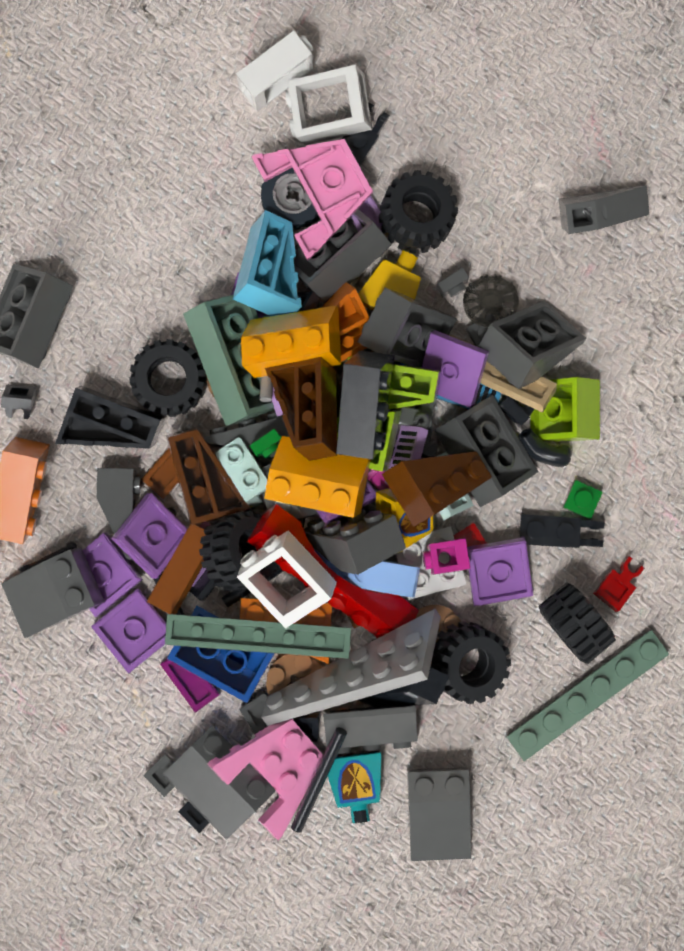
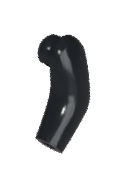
M530 428L523 430L518 437L532 459L555 467H565L571 462L572 450L569 446H551L544 442Z

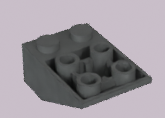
M362 508L361 514L354 518L344 516L326 525L321 518H317L308 522V527L304 529L306 537L316 551L340 571L357 575L406 548L395 515L382 513L380 510L368 511Z

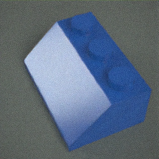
M196 606L191 616L219 618L199 606ZM174 646L167 659L248 703L275 653Z

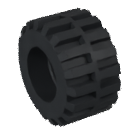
M414 170L412 176L409 172L403 173L400 179L398 177L395 178L391 186L388 187L379 209L381 211L379 223H383L381 227L383 234L389 233V242L391 244L394 241L399 243L398 249L403 250L404 247L410 248L409 253H416L417 249H421V252L425 253L429 251L430 247L433 249L439 247L441 241L444 242L448 237L456 220L458 207H455L457 203L456 195L451 196L452 187L450 184L444 186L443 182L445 179L439 176L438 179L432 177V172L427 171L426 175H421V170ZM412 201L423 203L431 210L434 219L425 223L416 222L405 214L402 205Z
M166 339L163 342L157 340L151 346L147 344L143 347V351L140 354L137 353L134 357L135 362L134 365L131 364V377H129L132 392L140 404L151 413L153 412L162 417H177L176 415L181 413L184 415L188 413L190 408H195L198 405L199 399L203 398L204 388L207 386L206 373L200 357L181 341L175 342L173 339ZM164 362H176L183 367L186 374V382L183 388L176 394L169 396L157 393L151 384V375L154 369Z
M245 511L220 517L210 522L211 525L205 528L204 533L206 536H202L200 543L203 545L202 549H199L200 556H203L201 564L208 571L207 577L214 579V585L218 588L223 587L225 591L234 592L248 589L237 578L241 567V559L252 550L257 552L256 548L247 541L262 516L259 513L253 514L252 511ZM239 546H240L241 551H242V557H241L240 552H239ZM273 561L259 572L267 581H271L274 578L273 573L278 571L279 565Z
M568 582L539 605L540 613L581 662L589 664L616 641L614 632L598 611L574 585Z
M465 621L458 622V627L451 624L447 626L448 631L446 633L441 630L437 634L439 640L435 642L430 667L449 675L444 692L456 700L464 701L467 704H474V701L478 703L486 702V696L490 698L496 696L495 690L497 688L502 690L505 685L502 681L504 678L508 679L510 674L506 670L507 667L511 666V659L506 657L510 652L508 647L503 645L505 642L495 633L473 622H470V624ZM478 649L479 657L475 668L469 674L460 676L459 666L462 658L469 651Z

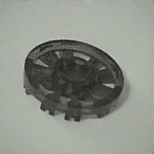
M487 274L484 277L480 276V279L469 283V286L466 287L463 296V307L467 317L479 326L489 327L491 323L518 311L519 296L512 282L503 279L501 275L497 276L494 274V276L488 277ZM488 283H494V288L488 289ZM499 284L505 286L504 289H497ZM484 285L485 289L479 290L477 287ZM514 302L513 308L503 305V303ZM468 303H478L477 306L469 309ZM480 310H482L483 312L479 315V317H476L475 315ZM500 310L506 314L505 317L500 314ZM495 314L496 320L486 321V315Z

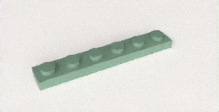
M167 614L165 645L349 659L351 628L292 624L285 628L278 622Z
M649 630L509 733L506 738L523 761H526L669 655L668 651L654 632Z

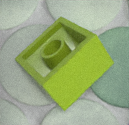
M582 377L550 379V381L557 383L556 392L543 413L534 409L530 415V429L543 441L600 440V380Z

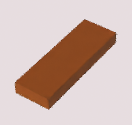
M190 524L149 596L148 603L168 614L176 615L202 569L201 562H203V556H200L199 549L203 547L200 543L201 537L206 536L204 529L195 524Z

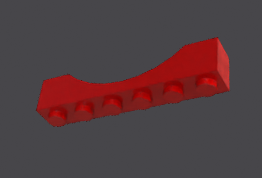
M277 504L261 516L247 541L258 551L269 538L274 535L279 537L289 530L337 582L332 599L328 603L349 616L356 625L364 627L376 639L414 620L419 612L417 608L399 595L368 591L338 576L315 552L306 537L301 522ZM282 556L274 561L280 565L283 571L292 574L303 582L306 588L310 586Z

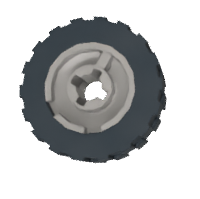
M293 168L262 183L261 202L263 209L291 221L295 230H299L301 227H308L313 221L316 222L319 219ZM290 191H297L299 193L297 201L291 198L288 199Z

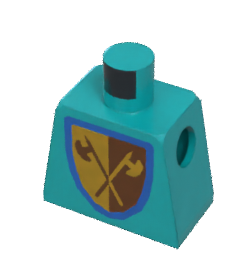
M380 751L338 756L328 774L337 807L350 806L352 823L370 821L368 804L380 802Z

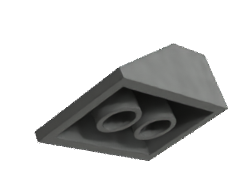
M384 288L382 294L376 300L375 308L369 320L362 328V334L358 343L375 353L395 355L394 361L421 368L431 332L436 330L449 335L457 318L402 293Z
M544 300L491 323L478 347L489 351L487 362L504 375L508 382L520 389L537 381L582 345L586 337Z
M82 547L65 551L1 583L24 638L35 635L105 603Z
M467 767L407 770L411 861L471 859L469 769Z

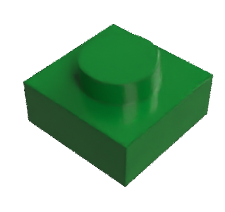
M273 429L252 443L250 448L257 458L262 454L267 458L276 452L281 437Z
M574 480L562 508L590 520L603 492Z

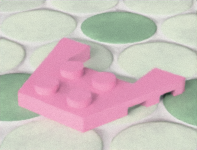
M345 139L306 145V147L290 150L282 149L266 154L259 153L251 156L264 182L293 168L321 221L294 235L307 260L311 259L373 194L372 188Z
M293 719L269 725L254 734V739L242 746L237 744L229 749L230 753L220 759L215 757L207 763L227 785L250 763L276 790L275 792L279 795V798L258 821L278 841L283 836L309 788L324 756Z

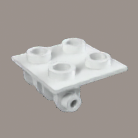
M451 526L432 531L424 538L396 554L398 563L420 567L415 598L467 585L463 571L431 575V569L425 570L422 553L428 551V544L454 540ZM445 552L440 553L439 561L443 564L448 563L449 555Z

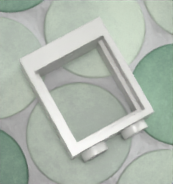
M293 30L236 73L239 89L257 112L289 89L288 80L304 77L314 70V55L311 52L314 49L304 35L299 38Z
M356 64L288 80L289 91H286V101L293 114V119L290 120V129L293 137H296L304 145L372 130L364 73ZM347 82L352 117L307 128L301 92Z
M289 530L279 537L274 535L269 538L257 552L254 550L248 552L240 561L241 567L237 578L285 628L332 599L337 583ZM281 556L310 585L287 601L259 572Z

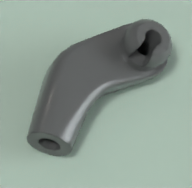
M408 407L394 408L388 411H401L398 426L422 427L428 430L432 425V417L426 411Z

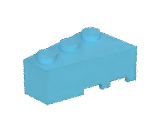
M265 210L252 225L233 300L270 316L294 313L302 307L301 298H298L296 283L299 281L298 272H295L293 258L296 256L291 221Z

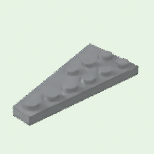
M433 609L349 653V659L340 658L267 696L261 718L269 726L428 680L441 616L436 609Z

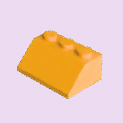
M337 305L250 320L241 336L242 366L254 378L267 376L265 368L322 357L330 366L340 365L341 350L339 310Z
M283 435L269 468L264 499L354 518L361 514L371 459L337 454V456L309 461L293 448L290 437Z

